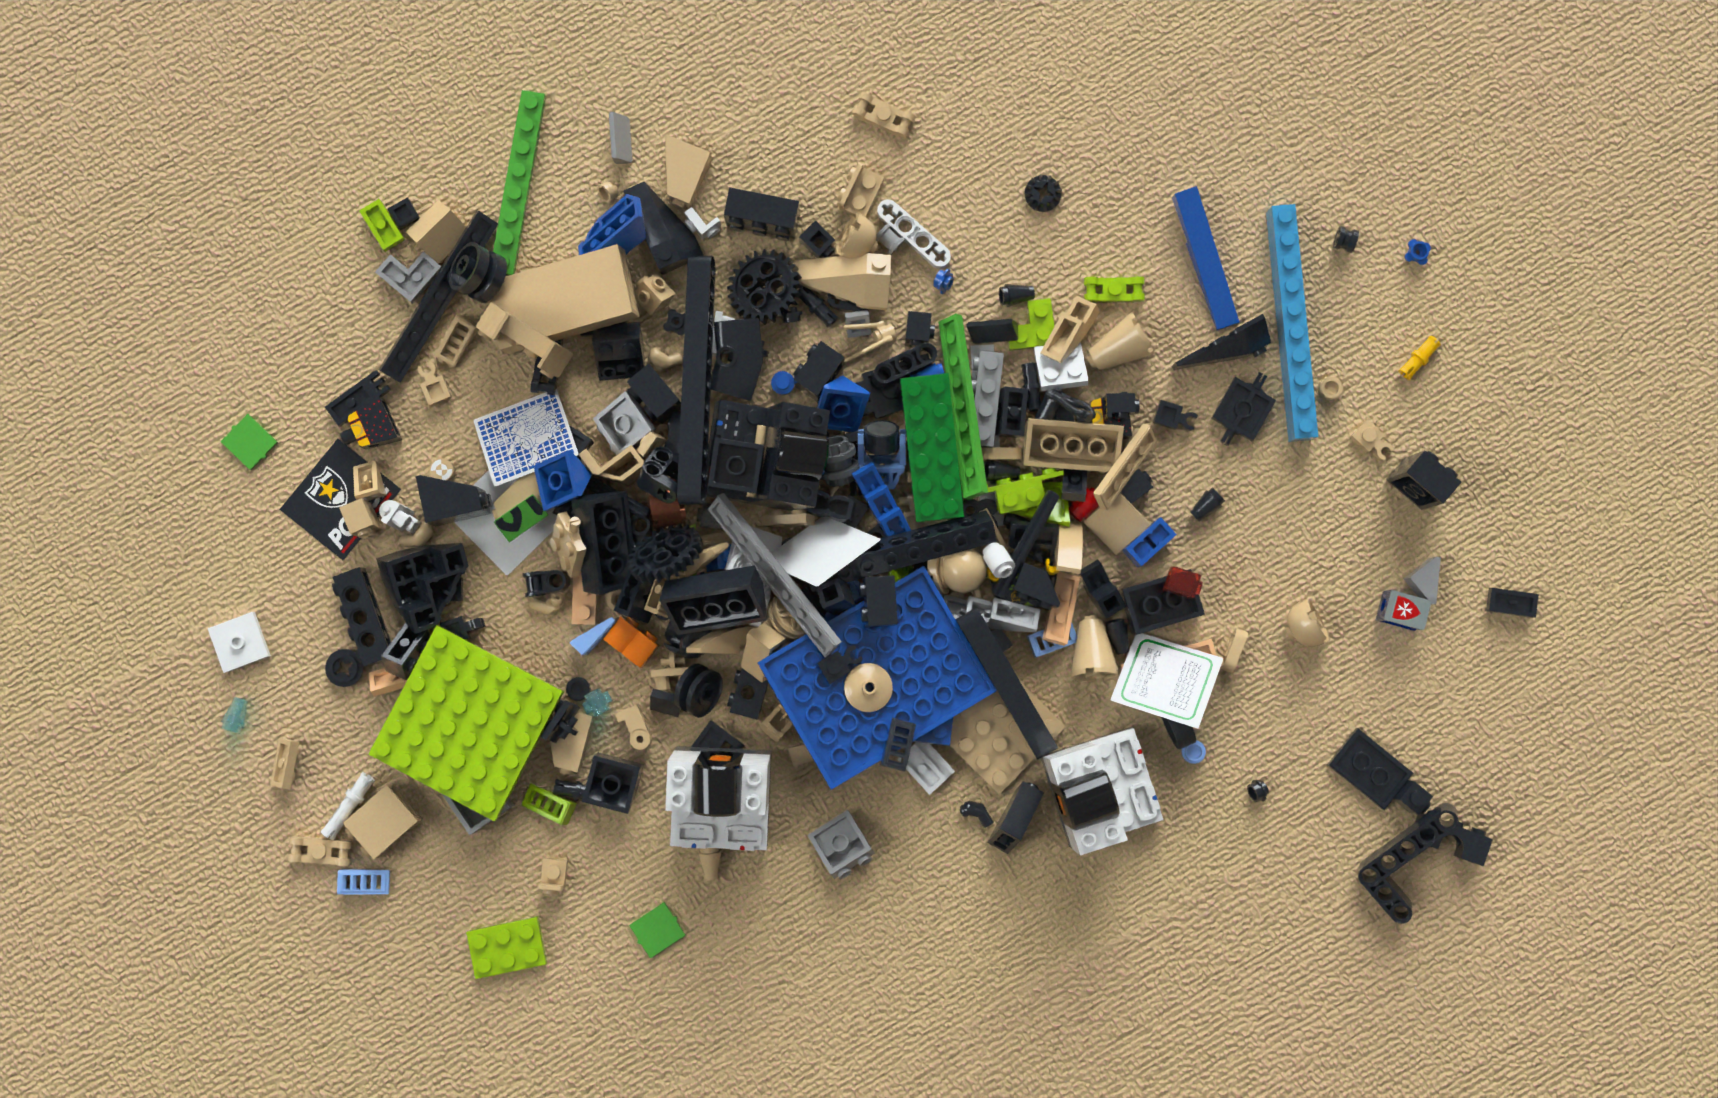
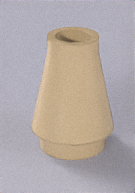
M700 848L698 851L705 880L718 878L722 851L719 848Z

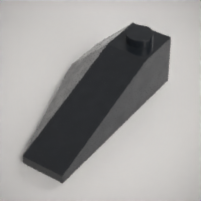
M645 181L623 191L625 195L636 196L641 200L646 232L645 240L661 275L688 264V258L691 256H704L695 235Z
M1264 315L1257 316L1235 328L1228 336H1221L1210 343L1209 346L1202 347L1172 365L1173 370L1246 358L1252 354L1255 358L1267 351L1265 347L1271 343Z

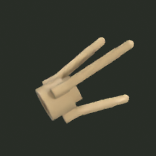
M884 321L844 325V330L876 328V331L873 332L875 343L846 358L845 363H849L880 346L895 342L897 337L891 324L885 325Z

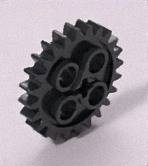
M763 249L762 255L754 251V258L752 259L746 255L747 262L738 261L741 268H733L732 271L736 276L728 278L733 283V285L727 286V289L732 292L728 295V298L733 301L731 306L737 309L736 312L743 316L744 319L758 318L764 325L767 324L768 318L775 323L777 315L784 319L783 312L785 310L789 313L792 312L789 307L790 304H798L794 297L801 296L800 292L796 290L803 287L800 281H798L802 278L799 272H797L799 268L793 264L790 257L786 258L783 252L778 255L774 249L770 255L766 249ZM773 268L772 272L766 275L767 270ZM753 280L752 285L746 287L747 283ZM784 286L780 293H776L779 287ZM764 299L761 305L756 306L759 300Z
M678 524L675 528L671 525L666 530L664 527H661L660 532L652 531V536H644V542H637L638 547L631 549L633 554L628 555L630 560L627 561V564L635 579H640L642 583L648 581L651 584L655 579L660 583L663 578L669 581L672 575L678 577L679 571H687V565H694L693 560L700 558L698 553L703 552L702 546L704 544L699 532L694 527L690 528L688 524L684 527Z

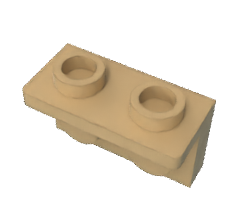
M858 163L856 168H851L847 180L850 182L846 189H841L837 201L840 202L839 210L855 217L857 212L867 217L884 181V177L863 168V164Z

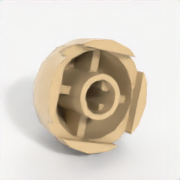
M857 212L856 218L852 216L841 231L839 238H842L840 246L835 245L834 253L845 258H857L866 253L873 254L878 246V243L875 242L877 232L873 223Z
M1308 598L1291 608L1287 617L1289 626L1285 628L1291 640L1296 639L1300 645L1305 647H1316L1330 641L1327 629H1322V619L1317 609Z

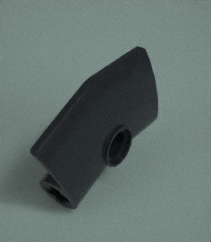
M758 318L714 322L716 360L711 374V390L751 401L763 364L760 321ZM729 350L733 353L734 357L731 363L725 364L722 361V354Z

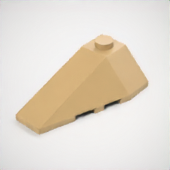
M866 253L857 258L835 256L796 260L795 265L799 268L797 272L802 276L798 281L804 287L820 293L823 291L835 295L836 299L842 301L843 299L849 300L863 309L887 310L891 255Z

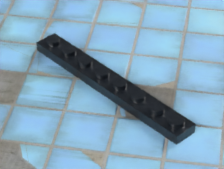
M480 211L475 212L383 361L379 371L401 383L457 292L450 288L449 272L456 255L466 244L471 242L484 247L496 229L497 222Z

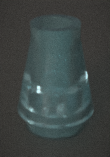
M237 697L233 698L231 705L221 720V723H223L221 729L240 734L241 729L245 727L247 700Z

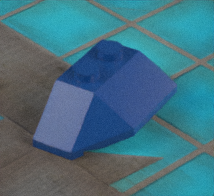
M626 194L599 217L589 230L585 241H581L579 244V255L616 244L623 248L627 255L638 244L646 239L640 198Z

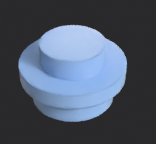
M1197 740L1196 743L1182 748L1181 751L1184 760L1192 764L1201 762L1206 754L1204 745Z

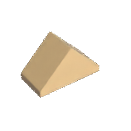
M376 460L353 467L354 496L356 500L362 498L369 501L387 495Z

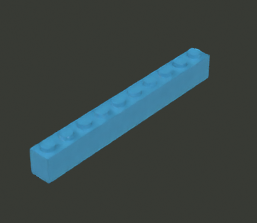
M1295 204L1271 206L1266 212L1288 442L1309 441L1319 436Z

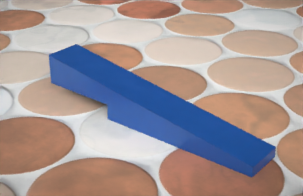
M1195 186L1175 193L1172 201L1187 240L1186 246L1215 328L1220 330L1238 324L1239 318L1198 188Z

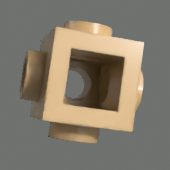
M657 273L649 278L647 276L641 278L637 282L636 286L638 288L634 292L635 299L650 315L664 309L675 295V292Z

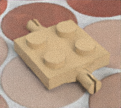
M566 511L557 514L550 544L553 551H557L560 557V570L567 571L570 578L580 575L586 547L579 534L580 519L578 517L570 519Z

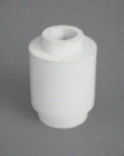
M996 542L987 545L983 550V559L996 578L1010 576L1015 568V563L1004 546Z

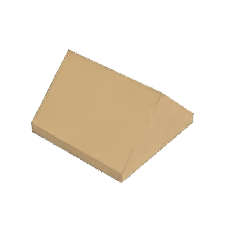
M438 200L406 233L440 265L449 256L466 226L447 206Z

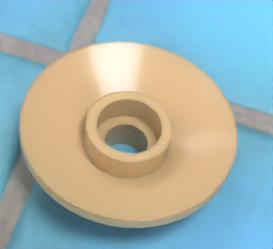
M865 663L856 666L848 673L844 682L846 699L854 708L863 712H874L883 708L892 695L893 686L889 674L876 664ZM867 683L873 684L874 689L872 692L866 691L865 685Z

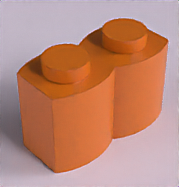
M620 616L603 639L635 665L643 668L660 646L656 643L658 638L648 630L643 633L637 628L639 623L633 618L627 617L625 619Z

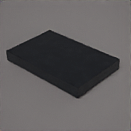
M1355 728L1327 764L1382 810L1388 807L1414 774L1359 728Z

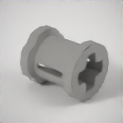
M886 224L877 233L876 241H880L889 249L888 253L892 255L905 239L903 237L899 238L890 229L891 226Z

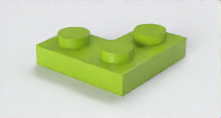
M1051 298L1027 301L1029 324L1018 325V340L1008 341L1009 351L1031 349L1045 345L1054 329Z

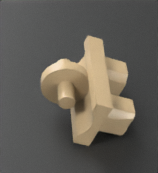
M670 651L669 658L661 659V666L670 665V669L651 670V677H655L657 690L670 689V676L678 675L680 679L689 667L676 668V665L685 664V657L676 658L675 653Z

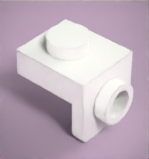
M692 207L684 212L687 218L684 222L692 233L697 231L703 240L706 237L712 238L720 231L721 222L718 217L706 225Z

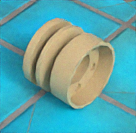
M775 596L767 606V621H762L761 624L766 623L785 637V647L806 635V633L778 597Z

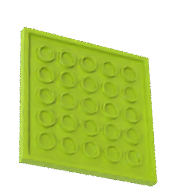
M436 625L368 755L495 822L498 820L564 691Z

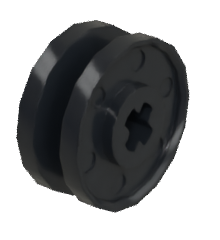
M699 663L691 665L682 674L675 688L674 702L677 708L689 712V714L697 718L706 716L712 711L721 696L723 688L721 674Z

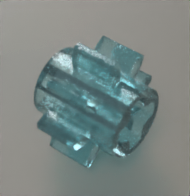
M598 688L584 695L586 702L582 703L586 714L592 712L594 717H597L610 710L608 703L613 700L608 691L602 693L601 689Z

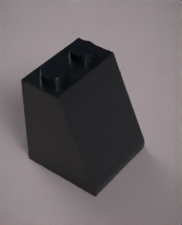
M422 475L415 476L425 523L440 526L491 514L490 508L493 507L490 494H486L485 490L477 486Z

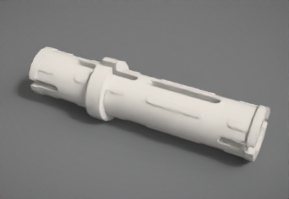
M362 772L353 787L346 791V797L324 829L321 830L325 837L328 838L330 836L331 840L335 839L344 825L343 822L349 818L356 806L364 801L363 796L372 783L375 782L373 777L368 774L366 776V773Z

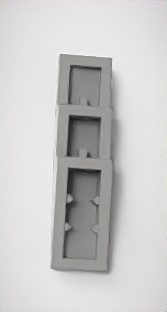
M949 595L943 596L955 620L977 607L990 629L1019 632L1037 631L1041 609L994 598L991 602L969 596L968 600Z

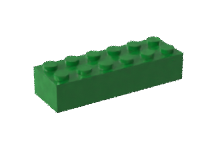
M949 373L900 378L916 522L964 517Z

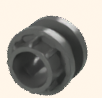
M834 436L819 442L817 445L818 450L814 453L816 462L823 464L818 469L819 477L825 480L829 486H843L853 482L852 473L859 470L858 460L851 459L856 453L855 445L849 443L848 438L844 436Z

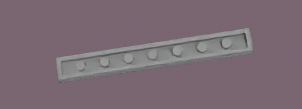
M725 494L718 495L708 508L709 512L751 565H755L759 575L823 656L826 658L831 655L842 641Z

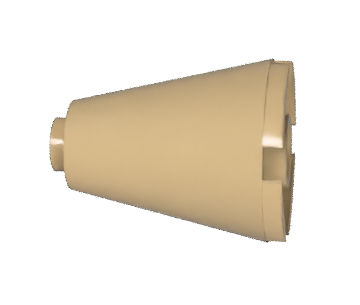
M1133 312L1128 314L1088 350L1090 355L1087 356V359L1093 369L1097 367L1101 371L1155 354L1154 350L1150 348L1151 345L1137 320L1132 321V319L1136 318Z
M1095 615L1085 616L1084 620L1079 622L1071 679L1073 678L1077 682H1096V679L1101 678L1104 681L1116 679L1119 677V671L1104 622Z

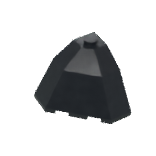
M463 543L425 545L376 558L382 581L392 603L414 634L436 627V625L438 626L446 604L450 603L457 589L456 585L462 574H465L469 566Z

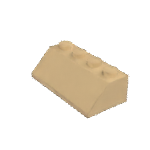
M1028 418L1023 443V465L1109 472L1121 455L1124 426Z

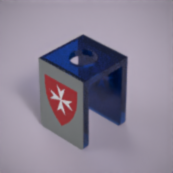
M1395 590L1383 591L1375 621L1411 631H1416V629L1424 630L1431 601Z

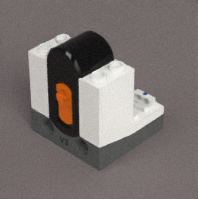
M1125 728L1059 749L1041 758L1068 845L1079 855L1127 841L1125 832L1163 820L1161 808L1134 728Z
M677 746L667 761L665 811H672L670 846L703 849L725 848L748 851L767 850L772 750Z

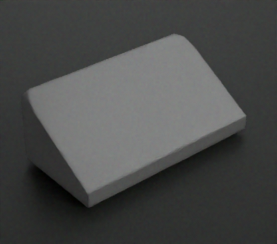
M610 112L609 124L612 159L615 164L632 163L630 120L627 116Z

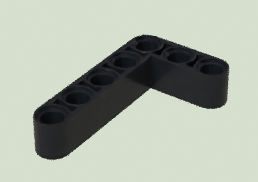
M1440 804L1365 858L1359 865L1358 878L1360 883L1396 923L1404 924L1409 922L1412 917V902L1390 875L1457 827L1458 812L1452 804ZM1444 813H1449L1453 818L1449 821H1444L1440 816ZM1429 827L1434 832L1430 835H1425L1421 830ZM1405 841L1412 842L1414 846L1410 849H1406L1401 844ZM1390 855L1395 860L1393 862H1385L1382 858ZM1366 869H1372L1375 871L1376 874L1373 876H1367L1363 873V871ZM1386 887L1389 888L1392 892L1389 894H1382L1379 890L1381 888ZM1404 906L1407 908V911L1400 913L1395 908Z

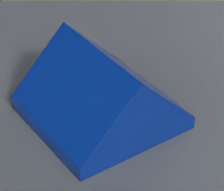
M843 375L824 385L817 408L830 410L827 429L847 432L858 431L870 396L869 391Z
M566 450L533 466L543 511H549L580 497L592 476L591 472L571 450Z

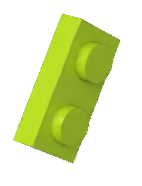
M380 199L359 210L385 252L405 240Z

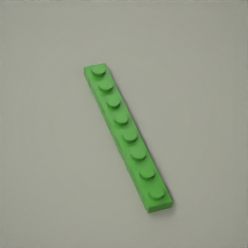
M525 90L521 92L493 252L504 257L507 262L506 276L515 274L546 100L544 93Z
M954 314L938 321L945 372L949 373L962 493L964 499L970 500L987 494L988 490L962 315Z

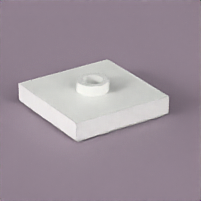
M250 612L208 628L223 673L271 656L255 612Z

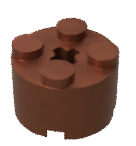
M649 494L652 519L658 520V522H654V529L682 524L683 520H687L685 506L679 505L678 499L673 503H665Z

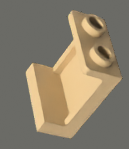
M388 784L344 821L343 824L346 827L345 832L353 840L357 839L362 845L360 847L361 851L368 858L376 859L423 819L393 784Z

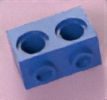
M1159 517L1122 551L1138 568L1143 566L1177 534Z

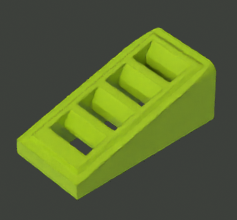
M530 783L521 806L560 825H567L577 803L558 794H553V792L533 783ZM538 792L540 793V795L537 799L536 804L534 805L532 804V802L534 800L536 793ZM545 797H548L544 809L541 808ZM554 801H556L557 803L552 813L550 810Z

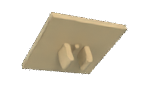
M1119 493L1108 510L1099 507L1087 520H1084V523L1115 555L1151 525L1121 493Z

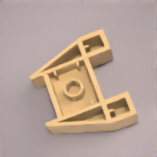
M490 302L476 325L479 329L478 334L489 341L491 339L497 340L500 334L503 333L502 339L513 346L517 343L524 346L523 352L534 359L540 356L542 359L537 367L541 369L540 372L551 379L554 376L559 378L574 354Z

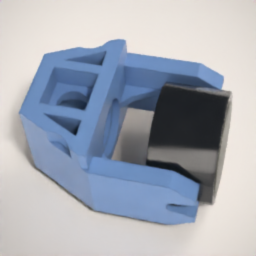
M884 420L873 421L865 425L864 429H858L859 469L872 462L880 476L885 477L882 480L888 489L895 488L900 475L905 471L906 429H900L899 435V426L896 423ZM897 450H899L897 455H888L895 453ZM866 451L875 455H867Z

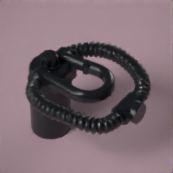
M1054 387L1053 390L1049 389L1045 392L1043 401L1034 419L1054 420L1061 405L1071 414L1087 422L1094 419L1096 413L1088 403L1068 396L1062 392V389Z

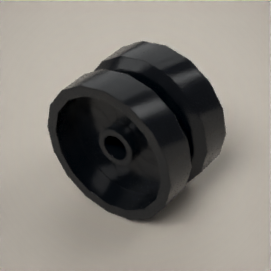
M475 242L468 243L459 251L451 265L449 272L450 288L463 295L468 294L470 298L480 303H487L494 298L504 282L507 262L501 255L488 251V249Z

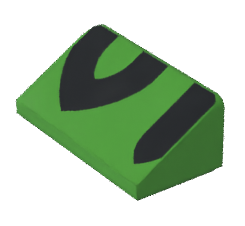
M531 495L495 520L494 523L510 543L547 517L548 513L543 511V507L536 496Z

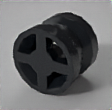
M1339 226L1334 238L1333 248H1343L1346 252L1352 253L1358 241L1359 230L1353 229L1350 231L1344 226Z

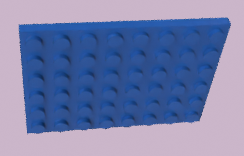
M924 566L895 582L898 619L896 626L866 628V623L861 621V608H864V601L827 622L842 641L833 653L839 651L840 655L843 656L848 647L855 645L856 649L850 652V657L857 659L862 656L863 658L858 664H848L847 666L850 671L858 665L872 663L882 667L889 674L893 690L890 700L883 708L874 712H863L854 708L848 702L844 693V682L848 673L828 684L816 664L825 659V657L807 634L757 662L830 790L882 759L892 718L916 724L913 736L914 741L997 691ZM867 683L865 689L868 692H872L874 686L872 683ZM896 726L895 731L908 734L909 729ZM897 736L893 737L894 741L906 743V739ZM893 745L891 746V750L897 751L901 748Z

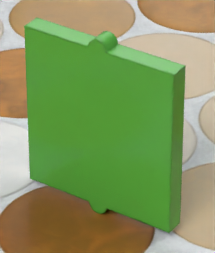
M249 414L236 426L233 425L232 430L220 441L249 470H252L263 458L266 459L268 452L278 443Z
M665 902L629 925L638 939L637 943L643 946L650 959L686 935L677 922V916H673Z

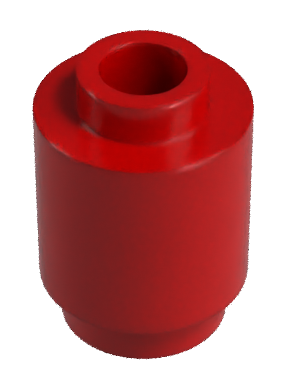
M1092 487L1090 489L1086 488L1085 502L1071 501L1069 503V513L1079 522L1083 519L1087 520L1099 507L1093 494L1095 489Z

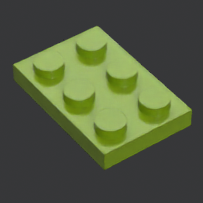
M538 916L466 932L475 979L547 964Z

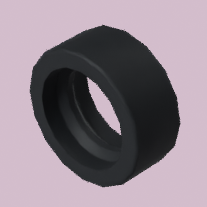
M1161 717L1167 733L1177 749H1182L1196 743V736L1192 726Z

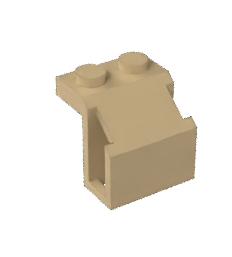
M632 445L603 466L599 464L593 454L587 449L578 454L582 459L581 462L592 475L594 474L599 479L627 486L638 479L645 462ZM633 458H636L639 462L620 477L612 475Z

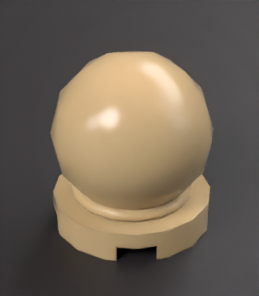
M973 548L928 560V574L930 576L933 575L934 584L941 595L948 594L950 589L955 592L968 593L977 590L984 583L987 575V566L981 552Z

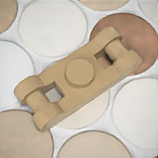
M861 92L858 98L860 100L859 104L854 107L852 115L901 138H907L908 128L910 124L914 123L916 116L908 111H903L878 100L866 92ZM868 105L874 108L872 113L865 111ZM896 118L902 120L900 125L893 124Z
M290 837L289 844L292 846L291 853L288 854L289 862L350 866L351 858H348L349 849L352 848V841ZM301 845L308 846L307 854H301ZM334 848H339L338 857L333 856Z

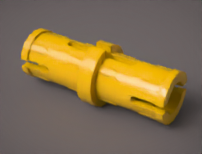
M1429 336L1418 350H1414L1411 353L1412 357L1398 370L1401 375L1405 373L1403 376L1405 379L1411 380L1413 375L1421 366H1425L1429 362V357L1441 346L1439 341L1435 343L1437 340L1435 337Z

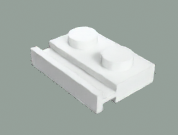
M916 742L911 746L906 770L930 795L955 771L929 743Z

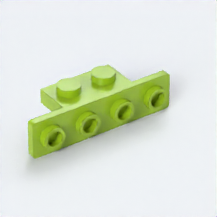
M1048 468L1042 470L1043 475L1034 476L1033 472L1019 475L1020 480L1011 482L1010 478L997 480L996 486L988 487L987 484L988 493L994 491L999 514L1038 506L1045 495L1042 480L1064 475L1063 470L1056 471V468Z

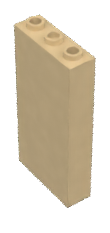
M618 244L506 276L498 293L487 302L488 304L492 302L552 341L639 317L626 253ZM503 333L500 334L497 340H494L496 347L506 354L525 349L519 343L513 346L503 340Z

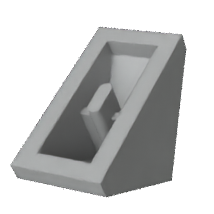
M1441 557L1428 558L1404 578L1414 593L1420 598L1430 600L1431 605H1436Z

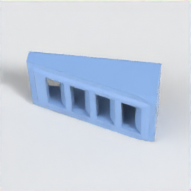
M613 617L608 618L573 639L570 644L581 655H588L605 637L617 620Z
M1072 623L1069 633L1071 639L1068 640V644L1065 646L1053 643V646L1049 647L1048 642L1042 640L1044 629L1026 636L1034 658L1074 644L1077 639ZM1036 637H1041L1044 650L1040 649Z
M338 870L337 894H389L390 870ZM347 875H350V888H347ZM357 875H361L360 888H357ZM367 875H371L370 888H367ZM377 875H381V889H376Z

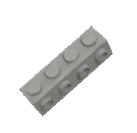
M980 350L978 357L974 356L973 371L977 372L976 380H972L981 448H993L1004 353Z

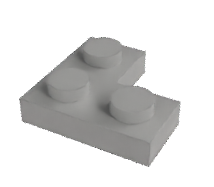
M425 252L416 259L409 269L392 255H389L375 273L413 304L434 280L441 266Z

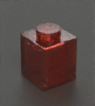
M1172 566L1169 568L1163 590L1192 599L1195 595H1199L1202 589L1201 575Z

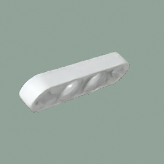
M887 199L879 204L877 210L879 219L884 224H889L891 226L890 229L900 238L903 237L905 242L928 263L938 269L945 268L949 264L950 251L897 203ZM891 206L894 216L897 217L899 213L902 216L897 218L895 224H892L891 222L894 221V218L890 214L884 216L883 207L888 209ZM908 221L911 223L912 229L906 233L902 232L898 227L899 223ZM919 236H925L929 239V245L925 248H920L916 244V239ZM933 244L936 245L934 251L937 254H941L942 252L945 254L944 262L941 260L936 262V255L932 251L930 252V255L926 254L928 251L931 250Z

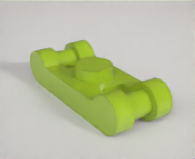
M1141 276L1118 278L1085 277L1084 286H1086V294H1084V299L1092 303L1144 302L1145 293H1142V286L1145 285V279ZM1096 286H1102V294L1096 293ZM1126 286H1133L1132 294H1126Z

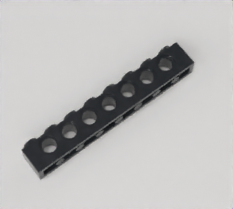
M985 510L881 538L879 542L822 584L836 578L847 583L995 543L997 539L993 520ZM808 583L811 592L817 591L816 586Z

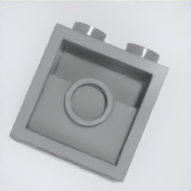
M625 391L593 418L597 424L598 431L605 436L610 444V449L616 455L630 445L636 449L640 446V441L645 435L656 430L629 391Z
M848 810L808 834L810 841L834 879L837 877L839 879L846 878L852 873L851 868L858 864L860 866L868 864L872 860L871 856L875 854Z

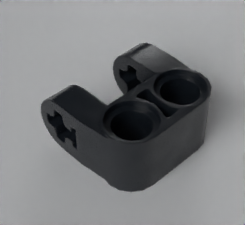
M656 447L643 463L637 479V486L665 503H673L677 499V482L667 477V475L678 481L679 454L666 447Z

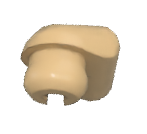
M656 347L649 351V360L661 369H669L683 364L680 352L667 356Z
M560 593L552 594V597L546 601L533 597L529 608L550 615L561 609L565 601Z

